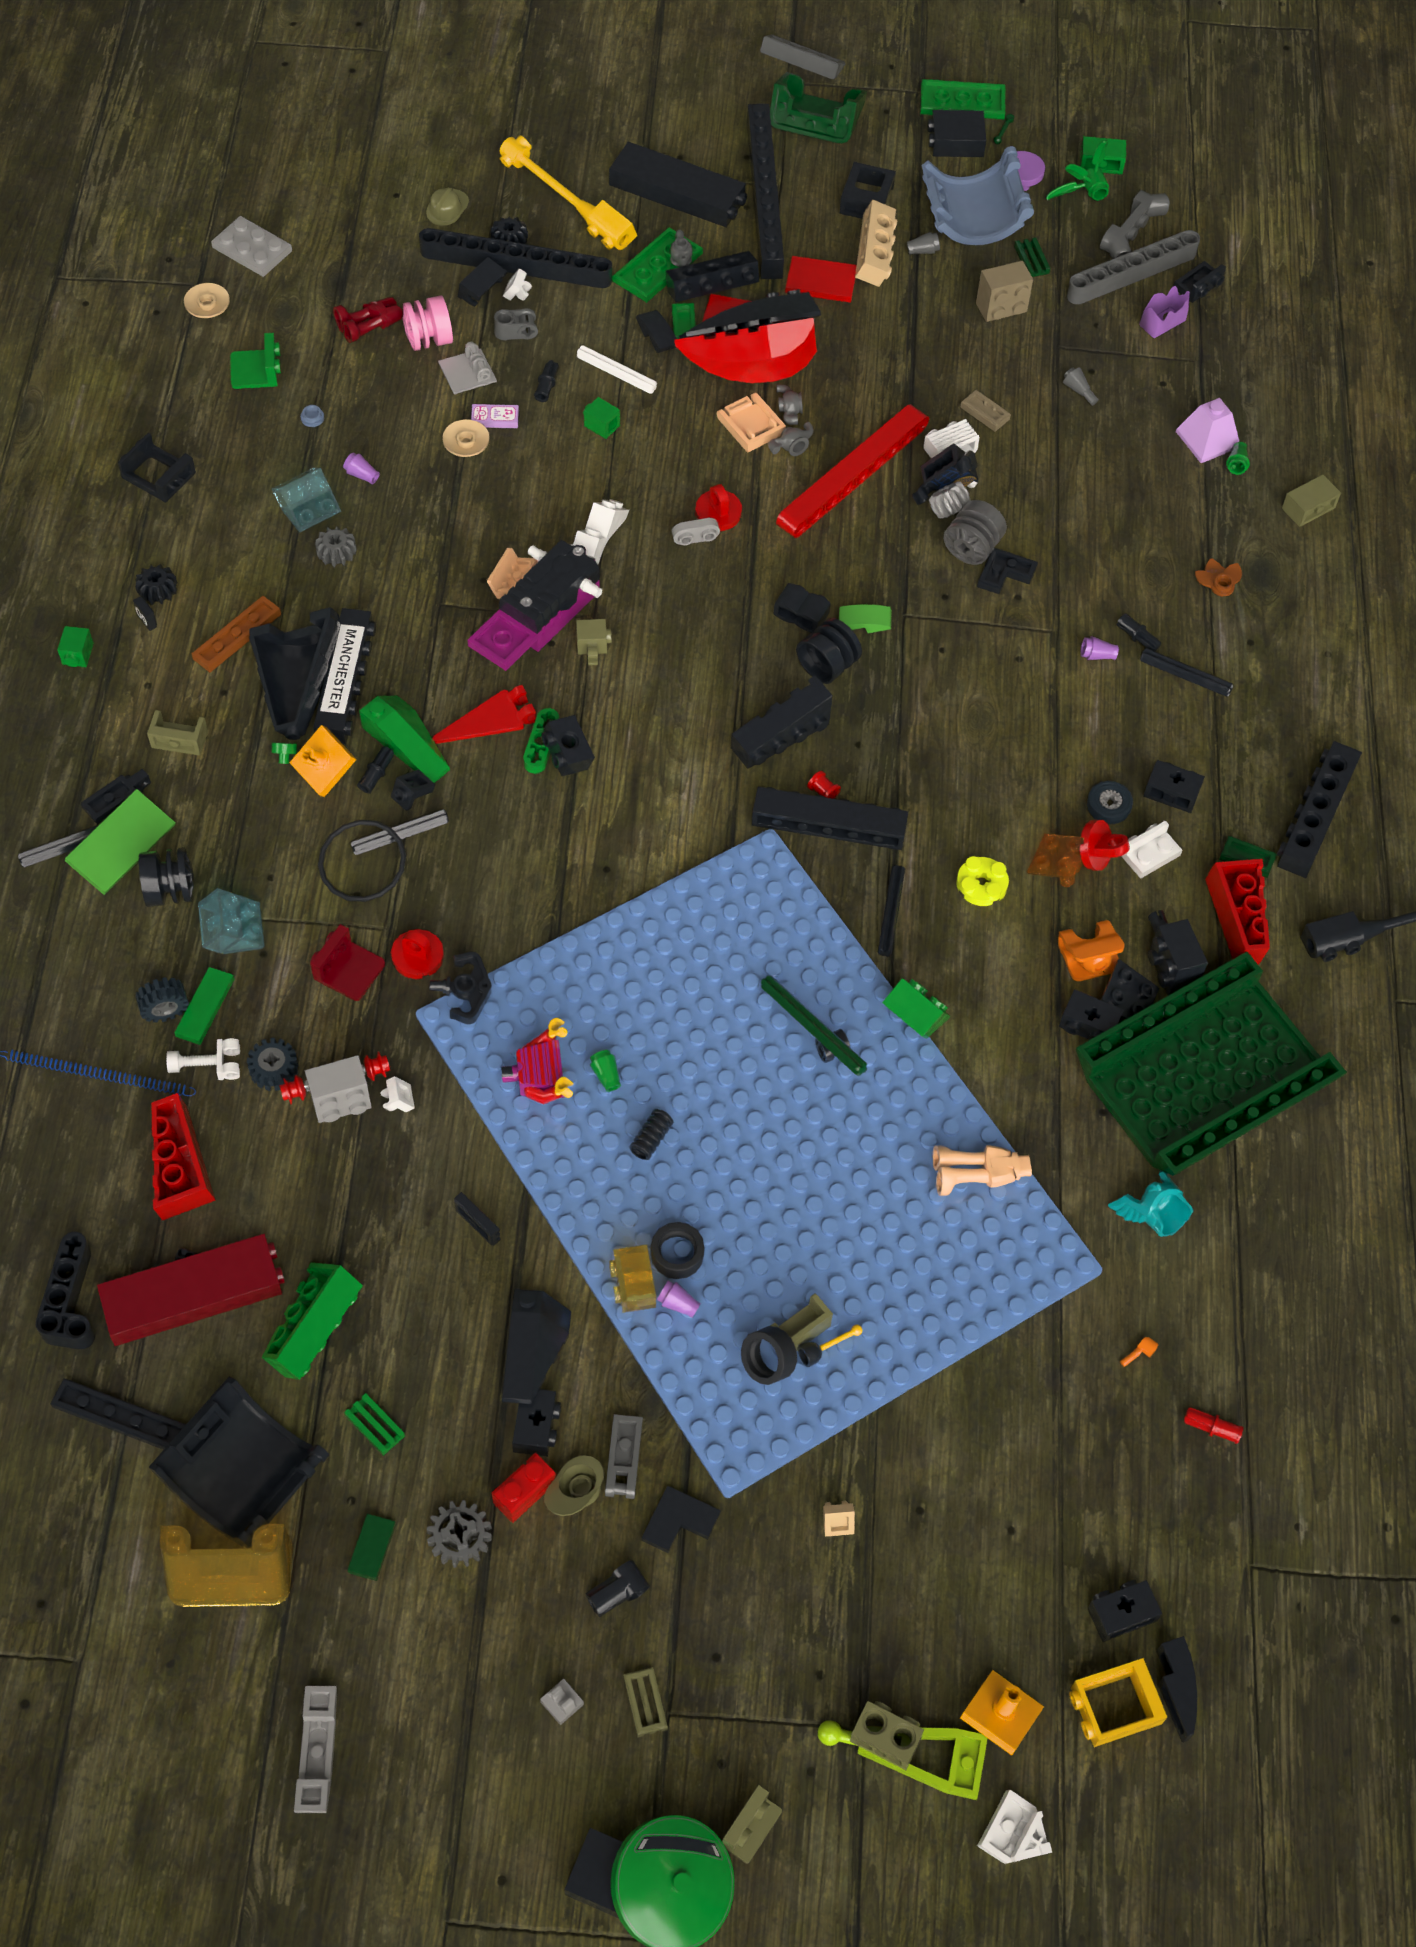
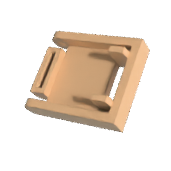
M756 392L751 394V400L746 396L724 407V411L722 409L717 411L719 421L747 453L770 442L772 439L780 437L783 430L786 429V425Z

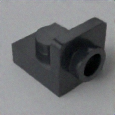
M418 769L396 778L391 798L404 810L408 811L412 808L414 799L432 793L435 784Z

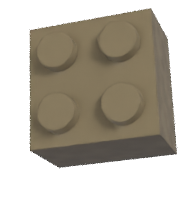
M1023 261L981 271L976 304L986 322L1027 312L1033 278Z

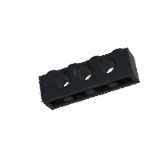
M750 251L665 271L667 292L675 302L760 282L758 261Z

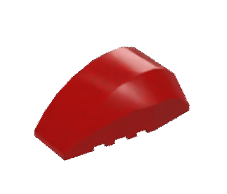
M813 318L759 326L757 332L749 333V328L739 329L737 335L726 336V332L716 333V338L705 340V335L674 340L675 346L690 361L705 371L727 380L746 383L774 382L792 377L805 368L817 352Z

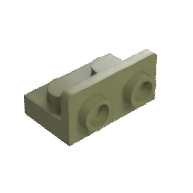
M758 1785L722 1842L730 1853L746 1864L751 1861L782 1813V1809L768 1799L769 1792L760 1785Z

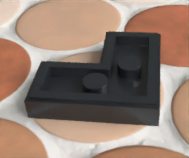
M994 548L979 578L977 587L1000 594L1007 577L1030 585L1038 562Z
M667 1486L642 1536V1541L669 1553L681 1527L708 1540L721 1514V1510Z

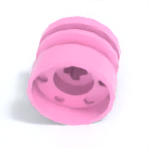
M442 295L427 298L425 310H423L419 300L414 301L415 312L410 302L403 303L404 328L414 351L420 350V339L424 348H429V337H433L437 346L453 342L449 313Z

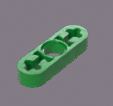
M552 708L542 709L537 714L523 756L524 767L530 773H540L546 768L550 751L544 744H537L535 740L538 737H542V732L545 728L544 721H547L548 718L552 719L550 721L559 719L558 712ZM535 752L539 753V760L536 763H531L535 758Z

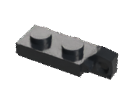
M141 769L132 776H119L81 802L82 809L98 825L136 789L143 793V789L151 784L149 775Z

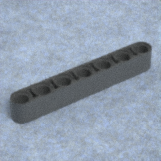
M1186 230L1074 274L1070 278L1067 299L1073 304H1082L1190 261L1196 256L1200 235L1196 231Z

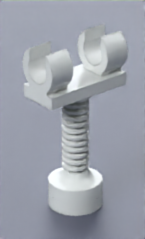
M233 1038L226 1040L217 1039V1054L212 1056L193 1055L186 1057L181 1056L179 1051H167L168 1073L180 1072L181 1067L208 1066L215 1064L217 1065L218 1080H224V1078L229 1080L238 1079L240 1077L239 1064L234 1062L224 1064V1054L228 1056L240 1054L239 1040Z

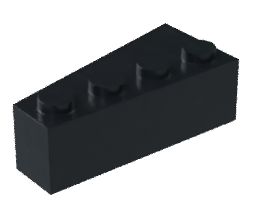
M816 675L808 680L810 684L804 689L800 690L797 687L790 692L791 697L781 705L776 702L770 706V709L763 718L758 715L732 733L731 749L747 769L754 765L762 764L767 758L784 752L787 747L796 742L804 741L809 735L817 731H823L829 725L833 695Z

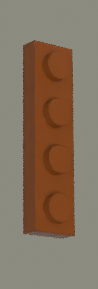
M262 596L192 653L193 660L211 673L250 641V628L272 623L281 615L280 608Z

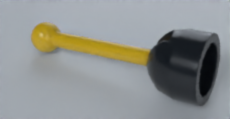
M856 1324L852 1326L850 1331L820 1346L814 1342L805 1343L798 1347L799 1357L806 1367H811L819 1362L823 1350L853 1335H861L863 1329L860 1325Z

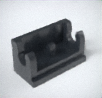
M487 257L460 282L457 297L475 307L478 304L477 301L492 286L503 281L502 277L506 276L507 271Z

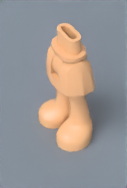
M936 1145L933 1149V1166L935 1171H938L936 1187L939 1196L949 1195L954 1186L959 1183L979 1182L986 1183L989 1187H998L1019 1180L1020 1177L1031 1176L1032 1174L1029 1155L1018 1156L1017 1152H1012L1011 1154L1010 1150L1001 1147L986 1145L984 1152L975 1153L955 1151L942 1145ZM982 1165V1169L951 1168V1166Z

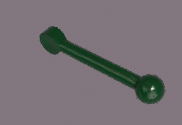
M1006 115L1004 126L998 136L993 139L996 145L1002 142L1001 138L1008 125L1014 122V115Z

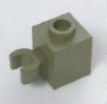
M606 619L576 620L578 655L588 654V665H598V654L607 653V643H612L611 629H606Z

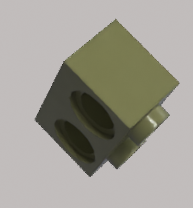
M867 1701L851 1734L850 1742L906 1771L919 1745L924 1729L920 1728L919 1722L911 1717L903 1716V1718H900L891 1713L892 1709L881 1702L875 1701L873 1704ZM871 1719L878 1720L883 1728L878 1732H872L866 1727V1722ZM897 1734H905L910 1738L911 1743L906 1747H901L895 1743L894 1737Z

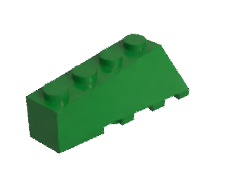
M310 1263L307 1272L310 1273L307 1281L300 1282L296 1290L300 1294L294 1304L288 1305L284 1313L287 1319L285 1324L276 1328L262 1356L267 1363L285 1378L300 1380L308 1373L312 1361L324 1349L332 1331L341 1324L342 1316L348 1307L358 1298V1292L363 1285L341 1265Z

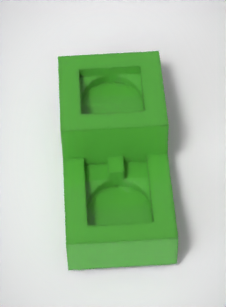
M866 604L842 606L839 609V620L843 621L852 630L865 628L867 633L891 629V608Z

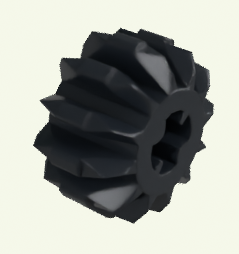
M510 216L507 219L500 217L499 221H494L490 231L492 239L526 244L528 238L525 222L519 221L518 217L511 219Z
M150 564L149 569L142 568L141 574L136 575L135 587L141 598L149 601L151 605L155 602L163 605L165 599L171 601L172 595L177 594L178 582L170 567L164 568L162 564L153 567Z

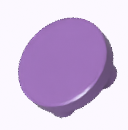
M1017 151V158H1019L1021 164L1018 172L1023 189L1027 191L1030 186L1038 184L1043 179L1045 164L1034 153Z

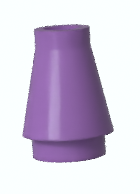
M351 453L343 465V468L347 470V474L365 480L370 484H374L380 475L361 454Z
M1093 636L1090 638L1085 637L1082 641L1081 657H1086V660H1116L1118 656V645L1110 644Z
M669 1280L657 1298V1301L662 1303V1307L686 1314L693 1318L701 1304L677 1282L674 1284Z

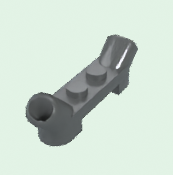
M1141 190L1133 200L1129 218L1121 227L1114 224L1111 225L1101 241L1100 249L1110 253L1112 259L1132 252L1128 242L1136 238L1138 230L1146 226L1149 217L1167 214L1170 206L1168 196L1165 193L1151 195Z

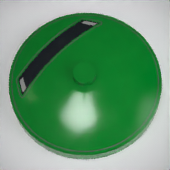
M681 1815L653 1818L634 1829L620 1846L611 1873V1895L619 1920L631 1936L647 1947H698L713 1937L725 1922L734 1896L732 1862L726 1847L716 1833L702 1822Z

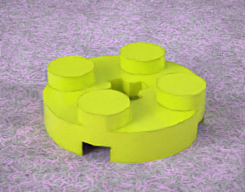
M972 856L960 867L956 885L958 890L964 894V899L978 906H988L1005 896L1009 877L1006 872V866L1003 863L987 857ZM985 878L989 882H985V885H980V881L977 879Z

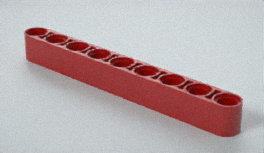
M911 404L904 407L783 509L777 517L776 525L794 538L801 536L922 433L928 425L929 417Z

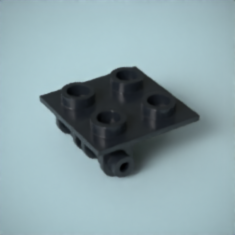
M1118 959L1101 1000L1123 1009L1122 1018L1126 1020L1153 1005L1159 987Z

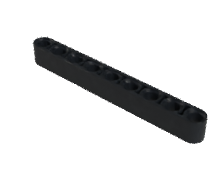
M433 228L423 229L419 233L420 253L427 259L477 267L489 257L508 273L515 274L518 269H521L527 273L526 276L596 288H607L612 284V262L604 257Z

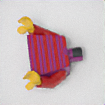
M559 1018L552 1019L547 1030L521 1049H518L516 1051L517 1065L501 1067L503 1083L519 1081L520 1095L541 1104H547L559 1098L572 1097L573 1092L567 1087L572 1086L573 1082L563 1077L559 1040H556V1036L563 1038L568 1033L567 1029L560 1027L565 1021Z

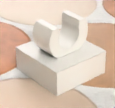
M521 269L516 271L509 279L503 297L510 301L515 295L521 300L527 298L529 295L527 292L532 285L524 281L526 272Z
M395 1076L386 1080L387 1088L381 1091V1096L389 1098V1102L383 1104V1108L389 1111H394L398 1108L404 1112L414 1109L411 1084Z

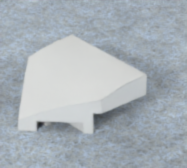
M1006 1790L977 1846L1004 1864L1052 1853L1050 1842H1047L1041 1820L1043 1817L1042 1811L1037 1812L1036 1807L1013 1791Z

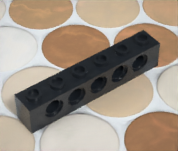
M1333 741L1330 750L1324 749L1319 761L1323 763L1322 768L1316 767L1311 781H1314L1315 784L1313 787L1308 785L1302 799L1306 800L1305 805L1299 804L1294 816L1298 821L1296 824L1291 822L1286 833V837L1290 839L1288 843L1282 842L1277 856L1281 857L1277 867L1307 878L1362 754L1361 751Z

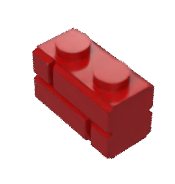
M535 1453L526 1461V1465L522 1464L492 1492L493 1503L514 1523L545 1494L549 1485L556 1478V1473Z

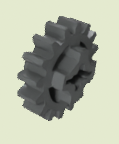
M462 1500L460 1507H456L454 1502L451 1501L449 1510L446 1511L441 1506L439 1507L440 1516H431V1522L434 1526L427 1527V1534L431 1535L427 1539L428 1546H435L432 1549L434 1557L442 1554V1564L447 1563L450 1559L454 1568L457 1567L459 1561H463L464 1565L468 1567L470 1558L473 1557L477 1562L480 1560L479 1551L487 1553L488 1546L484 1542L492 1541L491 1533L486 1532L491 1529V1523L488 1521L484 1522L487 1518L485 1511L477 1514L478 1508L475 1503L469 1509L466 1507L465 1500ZM461 1516L468 1517V1518H470V1519H472V1520H471V1521H467V1520H465L464 1518H462ZM450 1519L446 1528L441 1529L445 1522ZM456 1524L459 1525V1529L463 1533L462 1544L456 1535ZM477 1539L476 1543L471 1548H468L471 1542ZM446 1547H452L458 1550V1552L451 1551Z

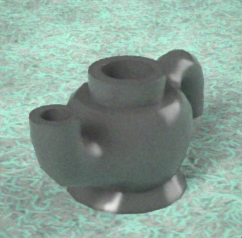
M679 229L676 231L675 241L671 244L670 261L675 266L683 267L690 265L692 262V246L684 238V232Z
M776 384L777 393H784L783 397L778 398L779 412L784 411V422L790 425H798L797 414L801 413L803 415L801 392L796 393L786 385Z
M806 422L804 424L805 430L787 427L783 430L781 438L770 440L768 443L769 450L773 454H777L782 447L791 456L802 454L808 448V439L813 434L812 424Z

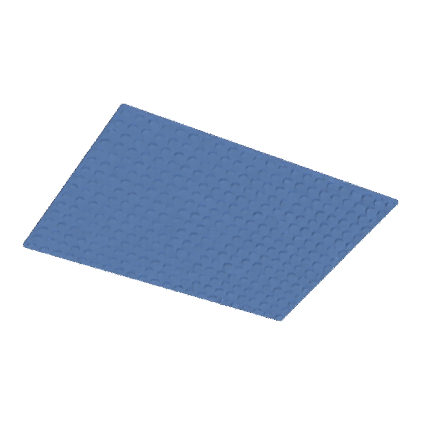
M768 829L488 973L492 985L491 995L475 1023L464 1024L450 1019L451 1008L459 1007L463 1012L471 1010L468 1000L459 999L452 992L450 996L445 995L416 1011V1017L718 1489L726 1498L734 1496L1100 1276L1102 1273L1101 1265L1032 1174L1031 1176L1020 1177L1019 1180L998 1187H989L986 1183L979 1182L959 1183L954 1186L949 1195H938L936 1187L938 1171H935L933 1166L934 1146L942 1145L951 1150L974 1153L984 1152L986 1145L1008 1149L1011 1151V1154L1015 1151L930 1037L927 1039L922 1037L882 1003L893 990L892 986L773 829ZM768 975L773 976L832 1032L842 1029L849 1040L851 1049L867 1063V1071L857 1076L836 1056L834 1060L824 1063L816 1049V1038L761 988V980ZM559 1018L565 1021L560 1027L567 1029L568 1033L563 1038L556 1036V1040H559L563 1077L573 1082L572 1086L567 1087L573 1092V1095L570 1098H559L547 1104H541L520 1095L519 1081L503 1083L501 1067L517 1065L516 1051L547 1030L552 1019ZM602 1050H610L611 1054L615 1055L621 1087L611 1092H606L590 1067V1057ZM654 1109L663 1110L672 1117L674 1123L669 1127V1131L665 1134L664 1139L660 1140L661 1143L656 1147V1151L652 1153L650 1160H642L631 1152L629 1146L634 1142V1138L638 1135L640 1129H643L642 1126L647 1122L648 1117L652 1116V1111ZM982 1165L951 1166V1168L982 1169ZM682 1222L689 1224L697 1229L703 1238L705 1248L702 1265L696 1273L687 1278L673 1279L665 1277L657 1271L652 1263L651 1243L653 1236L659 1228L668 1223ZM674 1237L664 1241L661 1247V1254L669 1263L683 1264L690 1261L693 1257L694 1247L687 1239ZM668 1280L674 1284L677 1282L696 1301L701 1303L693 1318L662 1307V1303L657 1301ZM814 1293L829 1308L833 1316L831 1327L810 1342L817 1343L820 1346L850 1331L852 1326L856 1324L860 1325L863 1329L861 1335H853L823 1350L819 1362L811 1367H806L803 1364L797 1351V1363L793 1373L789 1377L770 1385L760 1384L753 1380L745 1371L741 1360V1347L748 1334L768 1327L774 1322L780 1326L809 1305L810 1296ZM762 1339L760 1345L761 1357L766 1366L775 1372L778 1366L777 1354L772 1345Z

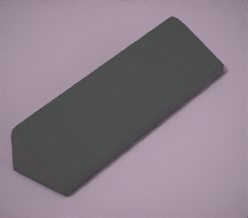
M773 34L763 38L760 49L761 53L830 79H835L845 66V61Z

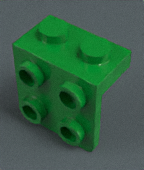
M264 333L265 350L234 351L230 354L232 388L278 386L277 374L281 373V364L277 356H281L280 343L275 342L274 333Z

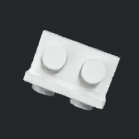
M1166 821L1159 825L1153 824L1145 833L1139 836L1134 835L1128 839L1130 850L1122 855V858L1140 878L1181 856L1182 849L1167 833L1169 824Z

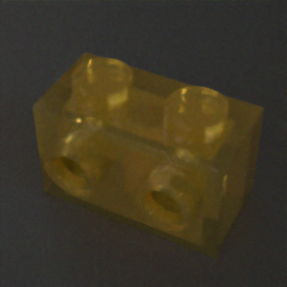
M647 1245L614 1249L613 1260H609L611 1278L616 1277L618 1286L613 1287L615 1304L621 1303L622 1313L656 1308V1292Z

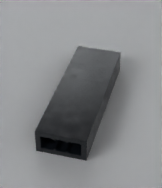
M629 141L609 168L610 186L726 228L731 220H735L740 206H744L747 200V193H745L746 183Z

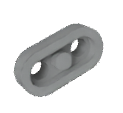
M714 518L681 522L672 529L674 542L679 545L712 541L720 534L718 522Z

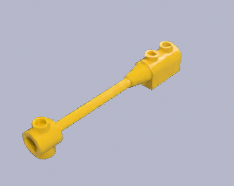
M520 135L517 139L509 137L502 143L500 147L501 162L507 168L511 165L516 168L525 166L568 200L585 219L588 225L586 229L589 234L594 238L598 235L602 236L603 239L601 241L607 249L611 250L615 247L618 250H622L637 237L633 223L604 200L597 206L580 200L529 159L532 147L523 136Z

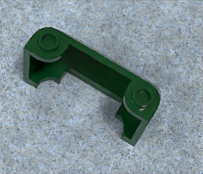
M786 72L775 82L770 107L771 125L773 127L835 143H845L851 138L865 104L867 91L851 89L845 94L844 101L841 103L803 94L804 81L797 74Z

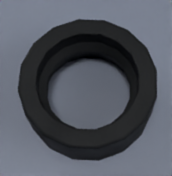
M674 1222L664 1225L658 1229L652 1239L651 1259L653 1265L659 1273L668 1278L682 1279L693 1275L703 1262L705 1248L703 1238L698 1230L689 1224ZM674 1237L687 1239L694 1247L693 1257L690 1261L683 1264L669 1263L661 1254V1247L664 1241Z
M768 1326L748 1334L744 1339L741 1347V1360L745 1371L753 1380L760 1384L770 1385L789 1377L793 1373L797 1363V1351L793 1340L785 1331L778 1327ZM762 1339L769 1342L777 1354L778 1366L775 1372L766 1366L761 1357L760 1345Z

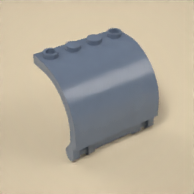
M1007 147L1000 161L988 170L968 177H954L944 174L929 160L921 165L924 174L922 178L928 189L926 193L932 204L930 209L936 220L934 224L940 233H945L949 238L958 243L985 245L1010 236L1025 225L1024 221L1033 216L1034 209L1030 204V195L1024 193L1018 172L1021 164L1019 158H1017L1018 154L1015 147Z

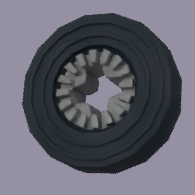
M1104 781L1095 785L1089 792L1087 807L1093 818L1104 820L1108 824H1117L1124 821L1131 813L1133 805L1131 792L1124 785L1114 781ZM1108 800H1112L1113 804L1108 806Z

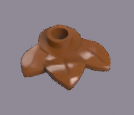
M1211 558L1205 566V571H1195V576L1201 585L1211 588L1216 595L1229 596L1233 593L1235 584L1241 580L1242 570L1238 563L1231 564L1225 569Z

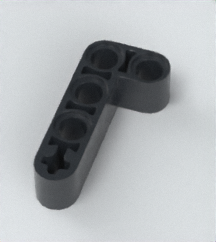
M79 1232L66 1234L60 1242L35 1325L43 1341L47 1344L73 1349H86L95 1340L94 1330L85 1316L73 1313L90 1262L91 1249L85 1236ZM74 1272L72 1276L62 1278L65 1273ZM66 1298L63 1303L59 1305L54 1304L57 1299ZM58 1324L54 1330L45 1331L49 1325ZM78 1329H86L82 1335L74 1336Z

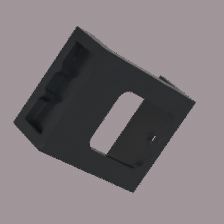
M854 162L841 196L839 214L863 219V214L872 200L886 205L890 190L894 189L896 171ZM860 182L878 186L881 189L879 192L856 188L855 184Z
M147 433L142 439L138 440L135 446L127 454L123 455L118 462L121 477L165 503L196 473L191 456L185 453L179 459L153 445L150 433ZM148 458H153L169 467L155 482V485L134 474V471Z

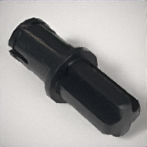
M549 360L546 363L543 373L538 377L539 384L534 396L539 402L548 401L550 391L556 384L555 377L559 365L553 360Z
M1127 613L1118 620L1117 626L1132 637V641L1135 642L1137 640L1148 649L1158 650L1161 642L1146 631L1145 625H1140Z
M386 746L382 747L374 761L368 763L366 773L357 784L360 790L371 794L378 780L385 776V769L394 757L392 749Z

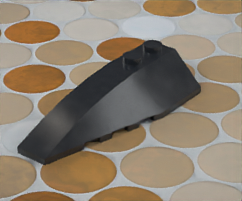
M800 289L788 291L787 295L780 296L779 292L767 294L766 298L725 310L679 336V339L701 335L710 337L720 332L732 334L737 333L739 329L749 328V331H754L759 326L809 318L815 319L821 316V311L809 292L801 293Z

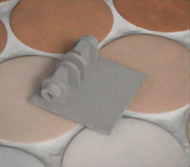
M468 342L465 346L464 354L438 361L453 394L497 382L482 350L478 348L476 343Z

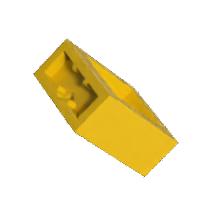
M1144 1658L1076 1680L1071 1687L1072 1691L1069 1693L1074 1709H1079L1083 1718L1081 1727L1087 1740L1091 1739L1094 1747L1162 1725L1167 1719L1166 1712ZM1130 1677L1146 1718L1101 1733L1085 1691Z

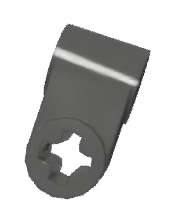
M528 308L516 310L502 309L497 311L494 315L495 337L505 341L511 339L528 340L536 337L538 328L534 322L536 320L535 312Z

